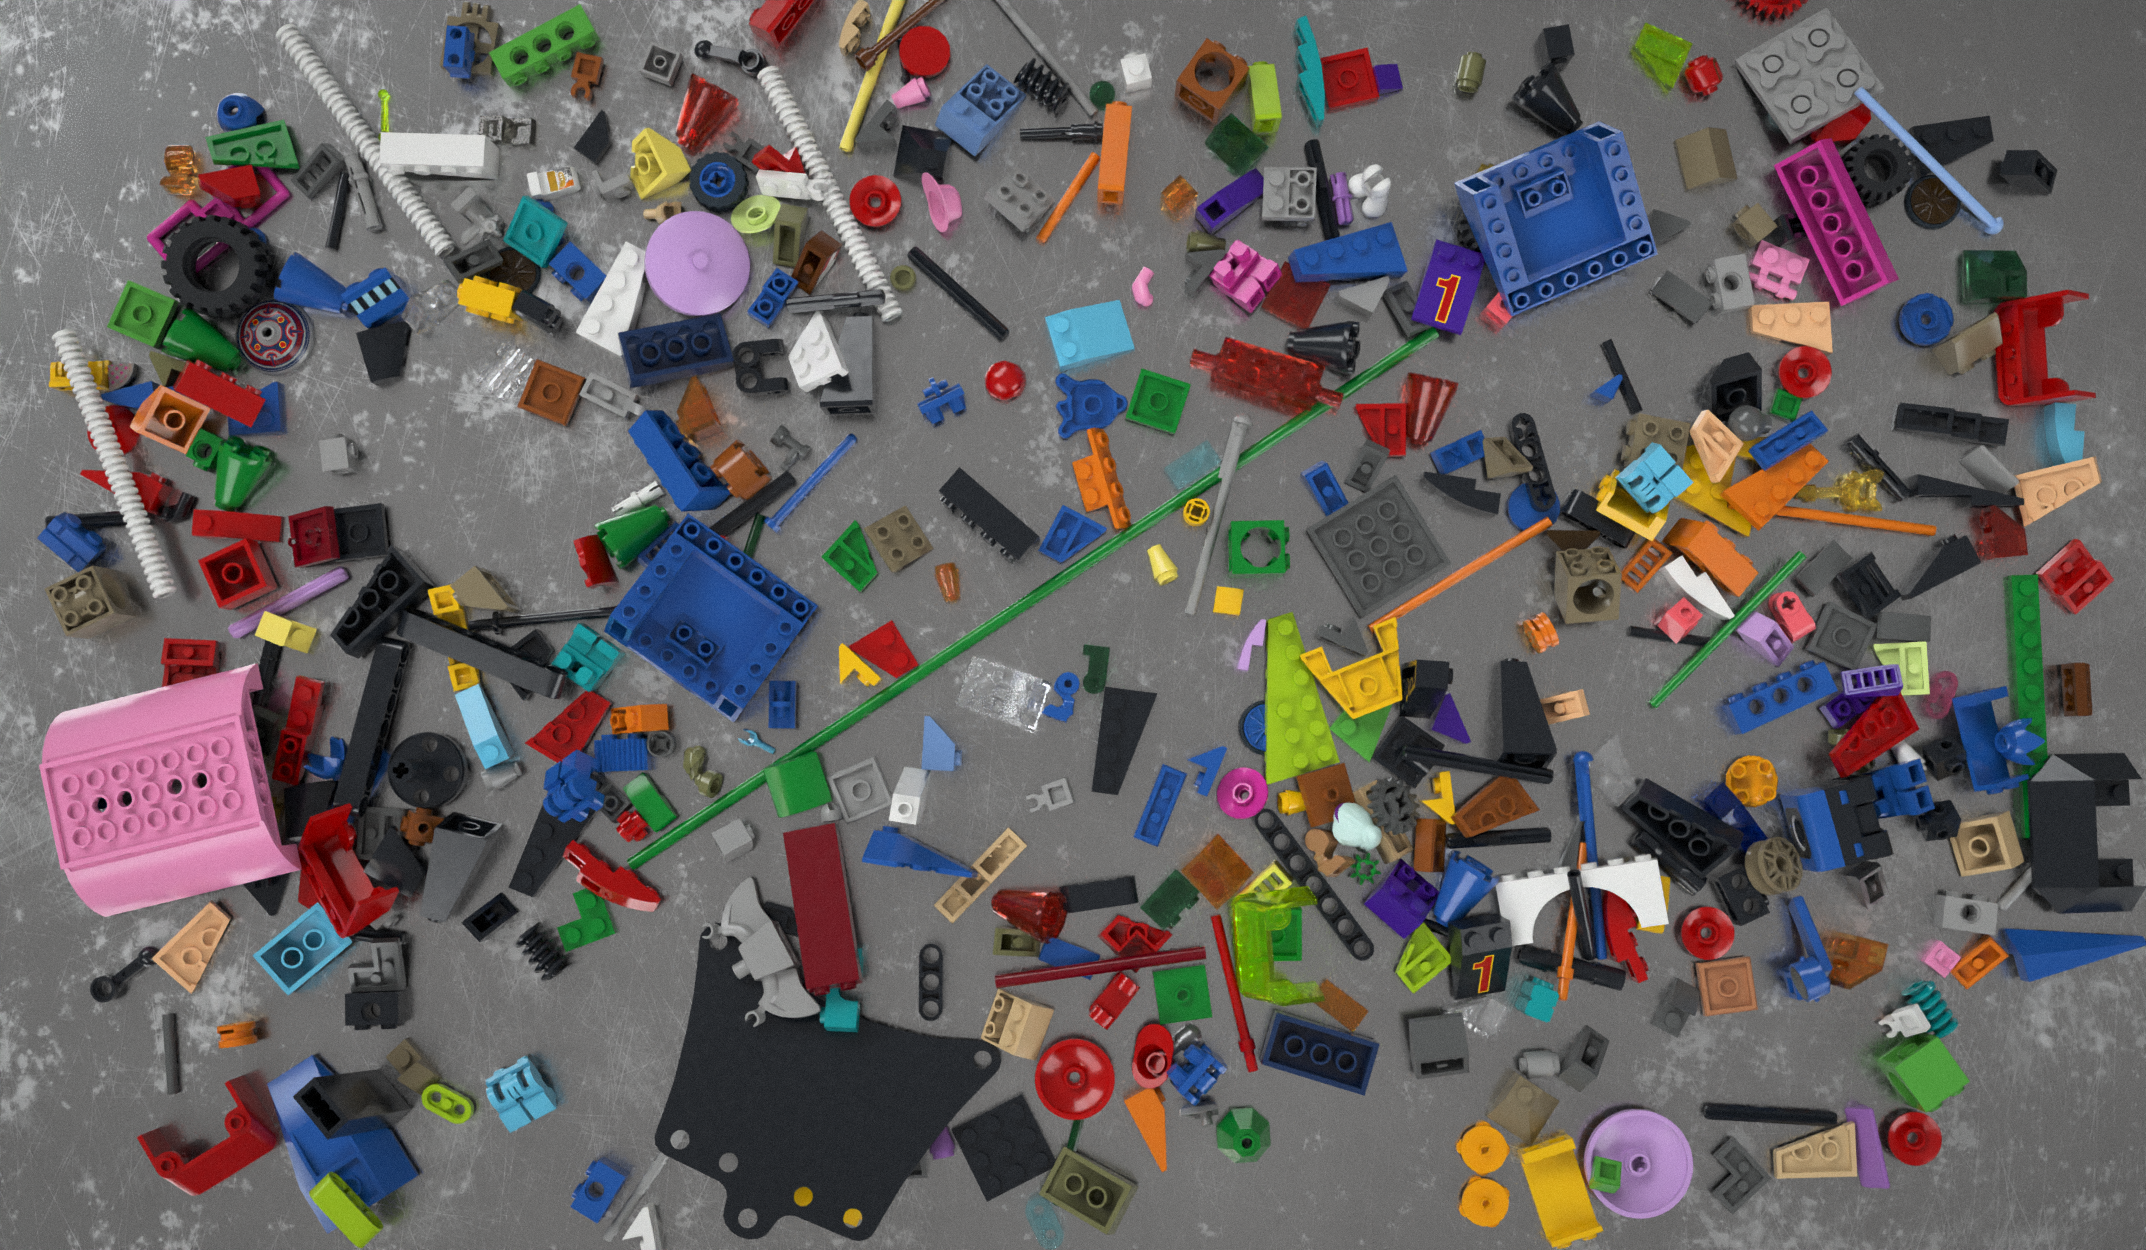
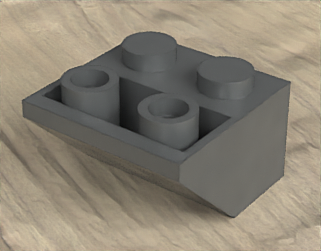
M1462 1012L1409 1019L1410 1057L1416 1080L1469 1073V1052Z

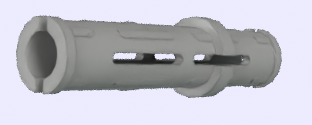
M356 151L349 152L343 155L350 176L348 181L355 191L367 231L380 229L383 225L368 182L370 180L369 174L365 172L360 153Z

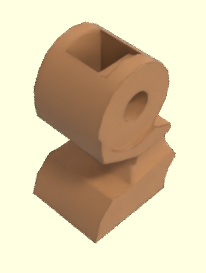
M1316 828L1309 830L1306 834L1305 844L1309 850L1316 852L1313 858L1318 864V871L1323 872L1326 877H1337L1356 862L1349 856L1335 855L1332 857L1338 841L1330 830Z

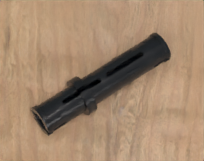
M1859 433L1855 434L1845 443L1861 460L1859 463L1863 467L1866 466L1898 502L1904 500L1912 492L1878 456L1880 453L1877 449L1873 450Z

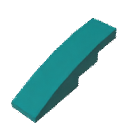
M1305 15L1296 20L1294 27L1302 44L1297 47L1295 55L1303 71L1298 74L1296 83L1316 127L1319 128L1324 121L1325 109L1323 72L1316 40Z

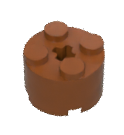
M737 439L713 460L714 464L710 468L719 478L724 477L729 483L727 489L736 498L740 496L743 500H749L772 480V476L767 475L769 473L768 469L752 450L745 452L742 449L745 444Z

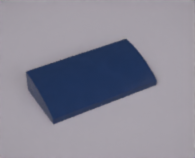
M721 313L618 333L630 389L732 369L734 359Z

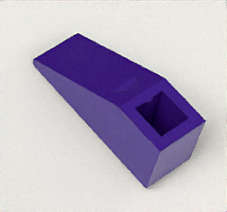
M1254 168L1198 206L1195 217L1210 235L1214 234L1263 196L1264 177L1257 168Z

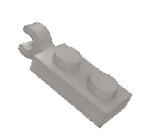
M590 372L579 394L581 397L625 419H628L630 413L640 417L645 410H649L636 403L639 397L637 394L593 372Z

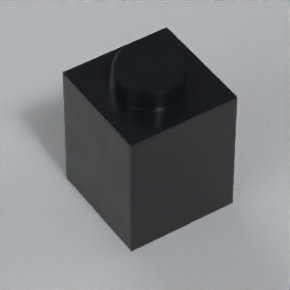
M1569 24L1544 28L1538 36L1544 65L1548 61H1551L1556 68L1568 65V62L1575 55Z

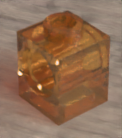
M1179 175L1161 192L1160 200L1179 218L1197 201L1198 193Z

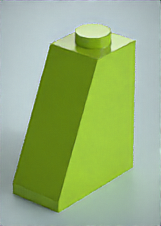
M1266 61L1255 62L1252 66H1248L1250 69L1247 77L1252 134L1278 132L1282 113L1275 64H1268Z

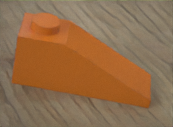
M1141 1087L1123 1097L1124 1102L1160 1170L1164 1172L1167 1170L1165 1109L1162 1102L1166 1101V1098L1160 1087L1154 1089Z

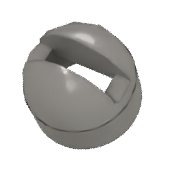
M832 803L831 810H829L828 804L822 807L820 813L821 822L842 820L841 810L838 805Z

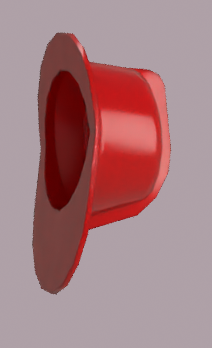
M1149 1024L1139 1032L1132 1062L1134 1079L1140 1086L1149 1089L1161 1086L1169 1077L1167 1071L1174 1064L1173 1038L1171 1033L1159 1024Z

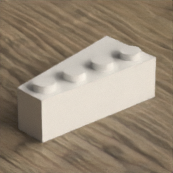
M627 241L576 331L581 338L622 360L618 333L635 330L638 316L641 314L644 294L649 284L644 267L645 251Z

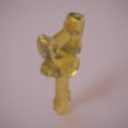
M1873 469L1859 474L1853 470L1847 474V478L1841 481L1839 487L1816 488L1815 484L1805 485L1804 488L1796 493L1797 499L1804 498V501L1807 502L1816 501V498L1840 497L1841 502L1846 505L1850 512L1857 511L1859 506L1866 510L1882 511V506L1876 499V486L1882 480L1884 472L1880 469ZM1866 483L1865 498H1860L1859 490L1861 485Z

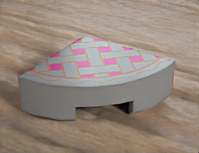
M134 363L108 365L109 391L125 388L132 378L136 376L138 365Z

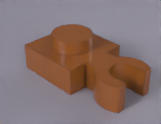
M580 52L576 53L571 78L577 80V83L571 87L573 98H577L580 90H585V100H591L592 90L590 85H598L604 62L602 57Z

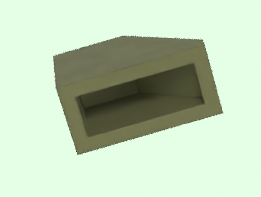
M782 203L775 218L774 264L795 268L802 253L805 240L808 208Z

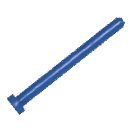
M853 433L848 434L771 519L768 516L765 518L764 522L773 531L778 533L781 529L779 527L781 522L852 447L857 437Z

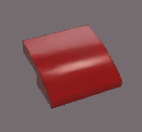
M2073 539L2036 572V575L2038 574L2039 579L2049 591L2075 615L2114 581L2100 560L2093 559L2083 543L2078 539Z
M164 638L161 664L165 666L162 687L219 673L218 641Z

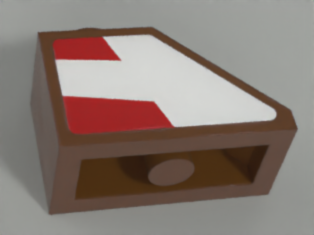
M822 230L807 241L791 275L792 278L798 281L797 286L811 295L833 266L842 244Z

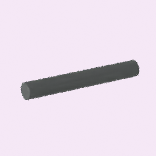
M173 1013L163 1014L167 1094L171 1095L179 1093Z

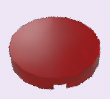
M918 26L910 29L903 36L899 45V59L903 68L911 75L932 78L939 75L947 67L950 58V45L947 38L939 30L930 26Z

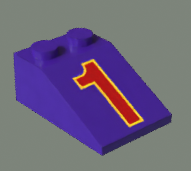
M1436 239L1427 260L1411 320L1461 335L1485 262L1482 253Z

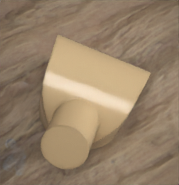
M666 201L657 206V209H645L643 213L646 220L656 219L658 224L661 225L665 220L681 213V202L667 203Z

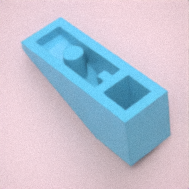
M480 683L455 694L472 744L484 768L492 767L515 754Z

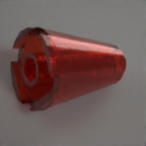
M694 73L689 77L675 131V136L679 138L677 143L690 150L692 146L698 148L738 101V98L715 84L705 81L706 79Z
M1408 372L1406 382V436L1411 438L1410 443L1426 446L1427 441L1432 442L1456 394L1458 382Z
M1001 889L993 896L991 901L994 914L1041 943L1049 944L1051 942L1048 940L1051 938L1056 939L1061 933L1067 917V911L1063 910V902L1067 903L1063 893L1057 891Z

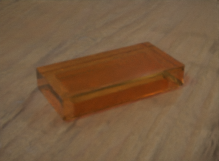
M1326 978L1310 998L1313 1003L1352 1032L1355 1031L1368 1013L1366 1008Z

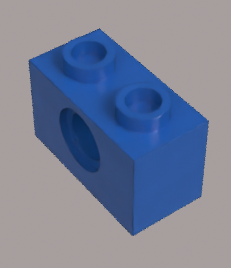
M571 241L549 262V265L555 269L551 274L562 284L567 281L572 285L573 288L570 292L581 302L584 299L590 304L593 302L606 275ZM583 269L585 272L583 278L574 280L575 272Z
M605 1156L598 1160V1162L593 1160L585 1173L589 1176L584 1185L579 1183L571 1196L575 1200L570 1207L598 1224L604 1218L631 1172ZM594 1182H599L603 1185V1194H597L593 1190Z

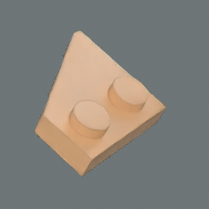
M1705 410L1700 413L1689 432L1710 481L1717 483L1721 481L1744 443L1709 410Z

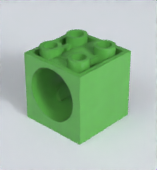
M1925 1032L1910 1036L1876 1060L1905 1103L1926 1113L1939 1109L1943 1105L1942 1101L1949 1096L1953 1097L1960 1094L1964 1090L1963 1086L1970 1082L1939 1037Z

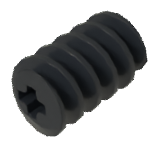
M1033 58L1021 68L1013 84L1019 82L1021 90L1027 88L1029 96L1036 94V101L1041 102L1044 100V107L1049 108L1052 106V113L1056 114L1070 97L1071 92H1067L1069 83L1067 82L1063 86H1059L1061 77L1058 76L1052 81L1053 71L1050 70L1043 74L1044 65L1041 64L1035 68L1036 59Z
M538 922L519 936L515 947L521 948L525 946L522 956L532 955L528 964L538 963L534 972H545L541 977V981L545 982L558 976L572 963L562 964L567 956H556L560 947L550 948L554 939H543L548 931L538 932L537 929L541 922Z

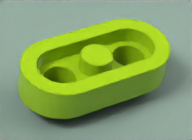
M432 1084L422 1093L421 1099L426 1109L454 1124L464 1123L473 1115L474 1105L472 1101L444 1084ZM435 1092H439L441 1094L440 1101H437L434 1098ZM459 1104L464 1106V1113L457 1111Z

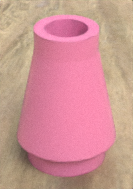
M915 77L899 91L892 94L891 97L897 109L927 101V98L932 94L923 77L918 79Z

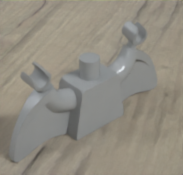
M746 878L730 896L723 911L721 926L712 923L702 925V927L711 928L709 936H702L704 939H717L722 934L724 937L734 936L742 943L738 949L743 960L732 966L738 979L751 973L755 980L762 981L764 993L758 1002L760 1006L758 1009L748 1012L745 1016V1021L750 1020L755 1015L757 1021L753 1027L762 1024L766 1019V1010L777 1016L800 1018L819 1013L821 1006L804 988L798 972V967L801 964L779 922L773 921L763 910L754 879Z

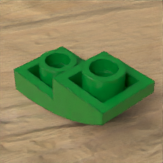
M642 772L623 787L630 801L654 832L657 833L677 817L665 796L659 794L648 774Z

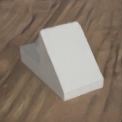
M653 1202L647 1203L642 1208L622 1239L643 1236V1239L640 1240L641 1250H662Z

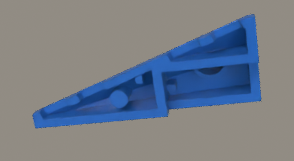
M2001 929L2008 953L2014 956L2020 980L2032 982L2146 946L2144 937L2137 935Z

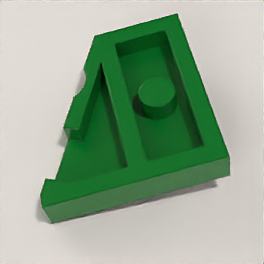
M856 520L821 556L860 593L878 574L860 525Z

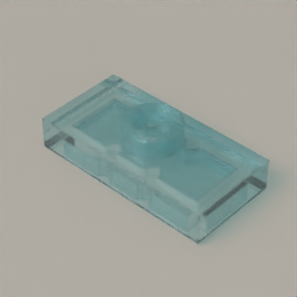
M1206 440L1166 466L1164 471L1179 491L1222 461L1209 441Z

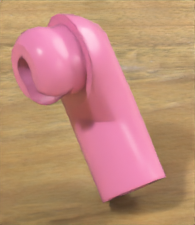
M1147 267L1142 268L1132 285L1135 301L1144 307L1150 306L1154 299L1147 286L1154 272Z

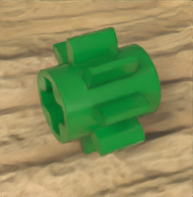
M1366 853L1364 858L1355 854L1357 861L1350 866L1353 868V873L1349 877H1359V885L1364 883V879H1368L1373 884L1374 880L1372 877L1375 874H1381L1375 867L1380 861H1370V853ZM1362 862L1366 865L1370 864V867L1367 869V875L1358 872L1361 869L1360 864Z

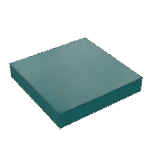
M523 196L503 241L540 267L548 268L568 222L530 196Z

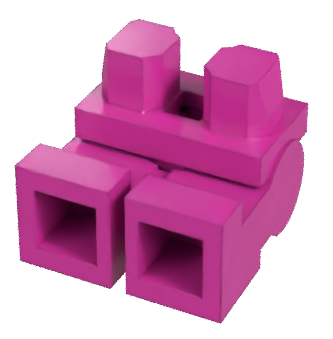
M1235 240L1227 254L1215 265L1209 277L1222 293L1232 298L1234 302L1249 313H1252L1265 297L1263 290L1269 292L1282 276V273L1277 263L1262 257L1258 252L1240 240Z

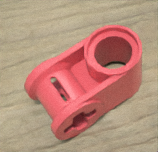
M1789 591L1775 593L1769 598L1768 608L1791 643L1816 629L1814 620L1795 593ZM1783 599H1785L1786 602H1787V603L1784 605V608H1782V606H1781V604L1784 603V600H1783Z

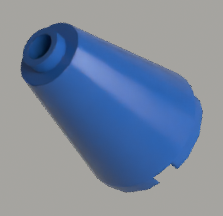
M294 252V255L291 254L278 278L281 280L280 285L282 286L281 288L275 287L274 299L280 302L339 314L343 310L348 311L350 307L341 297V294L346 292L347 287L300 253Z
M1454 851L1450 857L1433 913L1436 915L1435 920L1445 927H1448V922L1463 919L1500 880L1498 875L1492 877L1493 870L1469 855L1466 859L1459 857L1461 854L1459 851Z

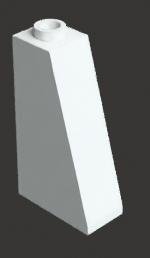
M904 767L893 793L889 821L914 825L923 822L931 770Z

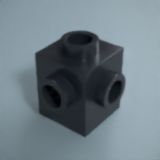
M1952 735L1937 739L1922 747L1923 759L1926 761L1924 764L1937 781L1959 774L1966 769V751L1961 742L1958 743Z
M1951 800L1933 802L1935 809L1919 814L1914 818L1916 830L1922 833L1926 842L1957 837L1961 818Z

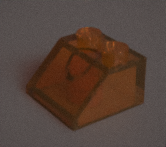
M696 375L691 377L677 409L679 419L676 420V424L681 435H684L686 439H691L694 443H698L722 433L724 430L705 384Z

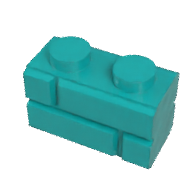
M1534 977L1532 981L1524 980L1520 990L1522 995H1518L1515 1007L1520 1012L1547 1023L1551 1020L1554 1012L1552 1007L1556 1006L1560 995L1557 991L1553 990L1554 984Z

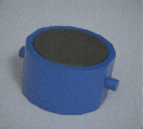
M1801 956L1799 957L1800 961L1789 966L1792 981L1803 1000L1806 1002L1812 1000L1819 1002L1820 997L1830 993L1828 979L1816 958L1813 956L1807 958Z

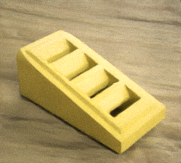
M1275 860L1237 894L1235 898L1247 911L1248 907H1265L1292 884L1293 878ZM1273 872L1282 880L1281 883L1273 877ZM1267 879L1275 889L1271 891L1263 880ZM1256 886L1267 895L1265 898L1255 889ZM1249 892L1259 902L1257 905L1247 897Z

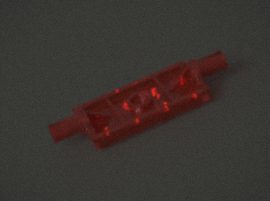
M1225 337L1220 353L1213 355L1194 348L1190 359V365L1212 370L1210 378L1212 382L1311 411L1312 405L1317 404V402L1340 409L1343 400V392L1340 393L1324 388L1320 384L1325 366Z

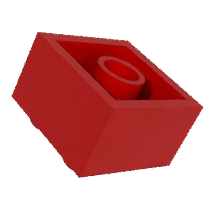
M245 538L198 560L219 608L232 610L278 589L258 541Z

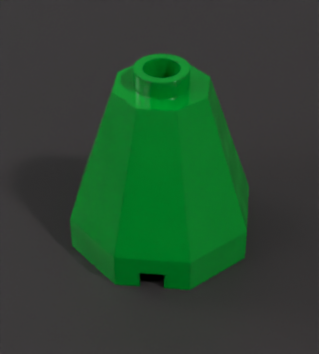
M1253 1107L1230 1108L1216 1124L1217 1147L1234 1163L1257 1162L1271 1145L1269 1121Z

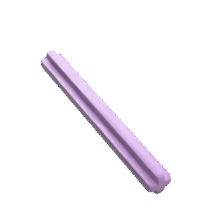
M338 566L231 624L228 627L230 634L233 638L242 637L258 628L264 610L280 616L349 578L348 572L344 567Z

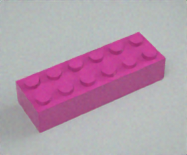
M1831 138L1819 140L1774 165L1841 306L1852 303L1899 280Z

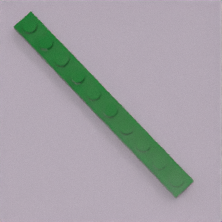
M2038 574L2007 576L2015 720L2033 718L2032 723L2025 730L2045 740L2042 745L2027 753L2034 760L2035 765H2021L2017 763L2018 775L2028 774L2029 779L2034 773L2039 772L2048 757ZM2029 779L2019 782L2021 838H2030L2027 787Z

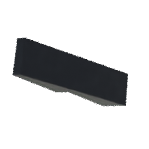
M1921 474L1908 477L1909 489L1912 490L1909 498H1961V508H2015L2024 505V498Z

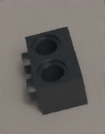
M1738 863L1711 876L1733 924L1743 926L1770 913L1767 907L1769 905L1767 896L1761 894L1753 887L1748 879L1745 864ZM1736 874H1739L1742 879V883L1738 888H1734L1732 885V879ZM1750 898L1753 901V908L1750 912H1746L1744 910V902Z

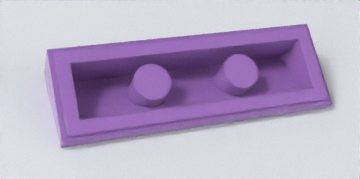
M1863 1104L1847 1107L1845 1109L1847 1122H1855L1857 1169L1861 1185L1867 1188H1890L1874 1110Z

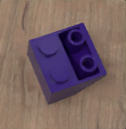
M1400 859L1373 889L1364 905L1405 939L1423 923L1436 902L1439 891L1404 860Z

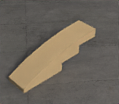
M1008 827L970 867L978 872V877H960L933 906L953 924L1027 845Z

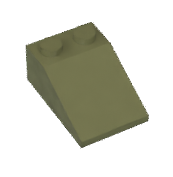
M1064 1146L1039 1195L1104 1234L1111 1235L1115 1234L1139 1186L1116 1172Z

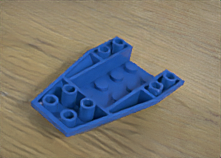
M311 1055L267 1085L299 1188L328 1234L336 1229L337 1226L311 1199L309 1191L329 1172L339 1175L368 1207L408 1183L419 1174L390 1128L327 1140L293 1098L314 1077L334 1075L315 1055Z

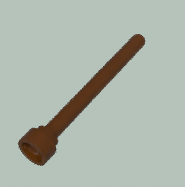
M928 0L873 47L862 48L854 54L856 62L863 70L869 71L875 66L878 55L945 0Z

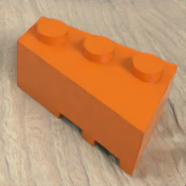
M1680 518L1661 542L1667 547L1669 545L1675 546L1682 551V556L1686 562L1691 560L1702 570L1700 573L1706 572L1713 584L1725 594L1740 597L1759 573L1752 567V560L1743 554H1739L1735 550L1736 545L1725 537L1722 538L1717 533L1719 529L1713 523Z

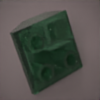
M1962 251L1963 303H2002L2027 297V270L2016 251Z

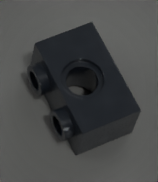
M406 990L345 993V1026H354V1030L371 1029V1025H381V1029H396L397 1024L406 1022ZM373 1004H377L380 1008V1015L378 1017L374 1016L371 1012Z

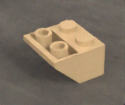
M998 988L981 1039L1014 1056L1037 1060L1054 1010L1036 1001Z

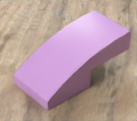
M1261 619L1249 633L1241 649L1236 670L1248 671L1252 646H1263L1266 620Z

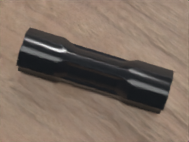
M1644 828L1632 839L1631 845L1641 854H1651V858H1657L1658 865L1673 877L1675 882L1691 896H1694L1705 886L1708 879L1706 876L1703 879L1697 876Z

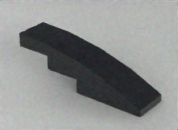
M1900 403L1896 429L1946 439L2005 446L2009 419L1987 417L1979 413L1955 411L1954 408Z

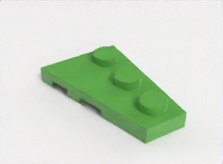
M1392 704L1354 720L1343 710L1329 729L1370 763Z

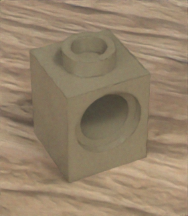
M1756 203L1751 208L1748 205L1743 207L1735 214L1737 220L1731 224L1750 248L1778 227L1759 203Z

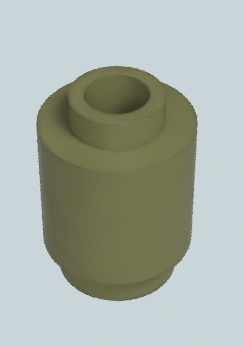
M1467 52V55L1461 56L1456 78L1458 90L1466 93L1478 92V87L1482 86L1486 60L1482 58V54Z

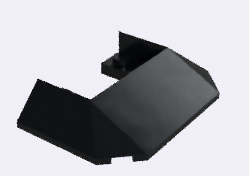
M2125 753L2050 754L2039 772L2034 773L2027 781L2032 888L2039 895H2043L2051 904L2050 907L2058 914L2132 911L2145 891L2146 886L2134 885L2133 859H2098L2096 806H2130L2129 780L2142 779Z

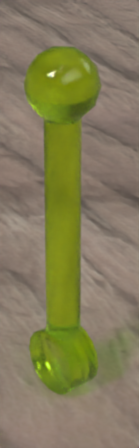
M381 89L378 92V97L381 99V132H386V100L390 96L385 89ZM381 133L378 135V139H379L380 141H381Z

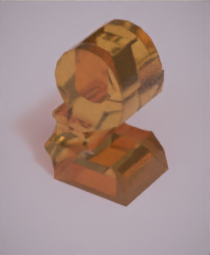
M168 145L164 153V163L171 176H163L159 185L169 195H193L195 188L193 176L195 175L193 170L195 163L194 150L191 145Z

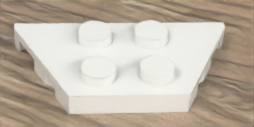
M821 310L816 311L788 356L799 388L805 392L816 389L819 385L831 382V376L840 374L843 377L849 373L826 314Z

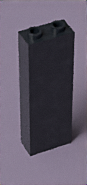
M379 1069L314 1077L293 1096L327 1140L392 1127L411 1110Z

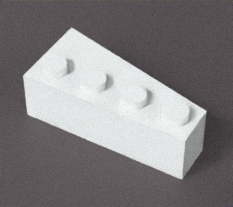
M381 132L379 163L388 172L393 174L414 172L420 175L439 174L498 180L500 149L485 135Z

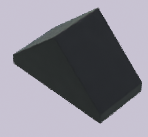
M1797 213L1783 214L1774 220L1778 227L1771 232L1776 246L1782 248L1808 238Z
M499 893L463 920L462 924L479 942H483L493 937L518 911L502 893Z

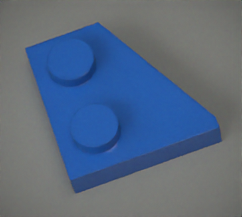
M272 382L260 390L262 391L260 396L266 400L252 427L228 417L229 436L284 433L281 383Z
M1062 505L1038 552L1062 564L1103 535L1107 528Z

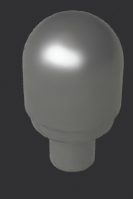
M1186 1026L1176 1034L1177 1036L1174 1037L1176 1042H1174L1173 1057L1181 1050L1185 1052L1191 1044L1196 1046L1200 1043L1202 1035L1196 1026Z

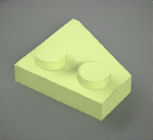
M1927 642L1872 644V649L1882 665L1899 664L1903 682L1902 696L1930 694Z

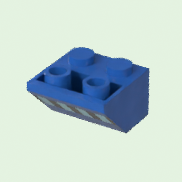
M386 267L373 270L369 273L367 279L349 285L346 288V292L341 294L345 303L368 329L383 326L417 304L402 279Z

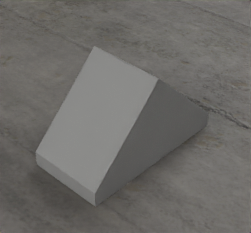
M1389 276L1338 291L1336 295L1337 302L1370 318L1390 281Z

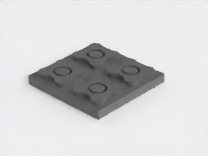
M1394 475L1306 529L1360 618H1363L1451 564L1397 475Z

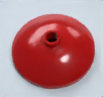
M1066 1039L1052 1045L1042 1055L1036 1068L1035 1087L1041 1102L1050 1112L1064 1119L1081 1120L1097 1114L1108 1103L1114 1090L1115 1075L1109 1057L1099 1046L1087 1040ZM1077 1072L1080 1075V1079L1072 1081L1070 1074Z

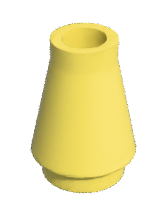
M1161 544L1147 550L1154 580L1158 581L1159 585H1165L1178 578V568L1163 550Z

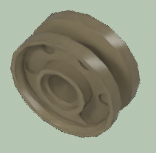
M1773 837L1754 842L1746 852L1745 869L1748 879L1761 894L1767 896L1795 890L1800 885L1803 876V865L1796 848L1787 839Z

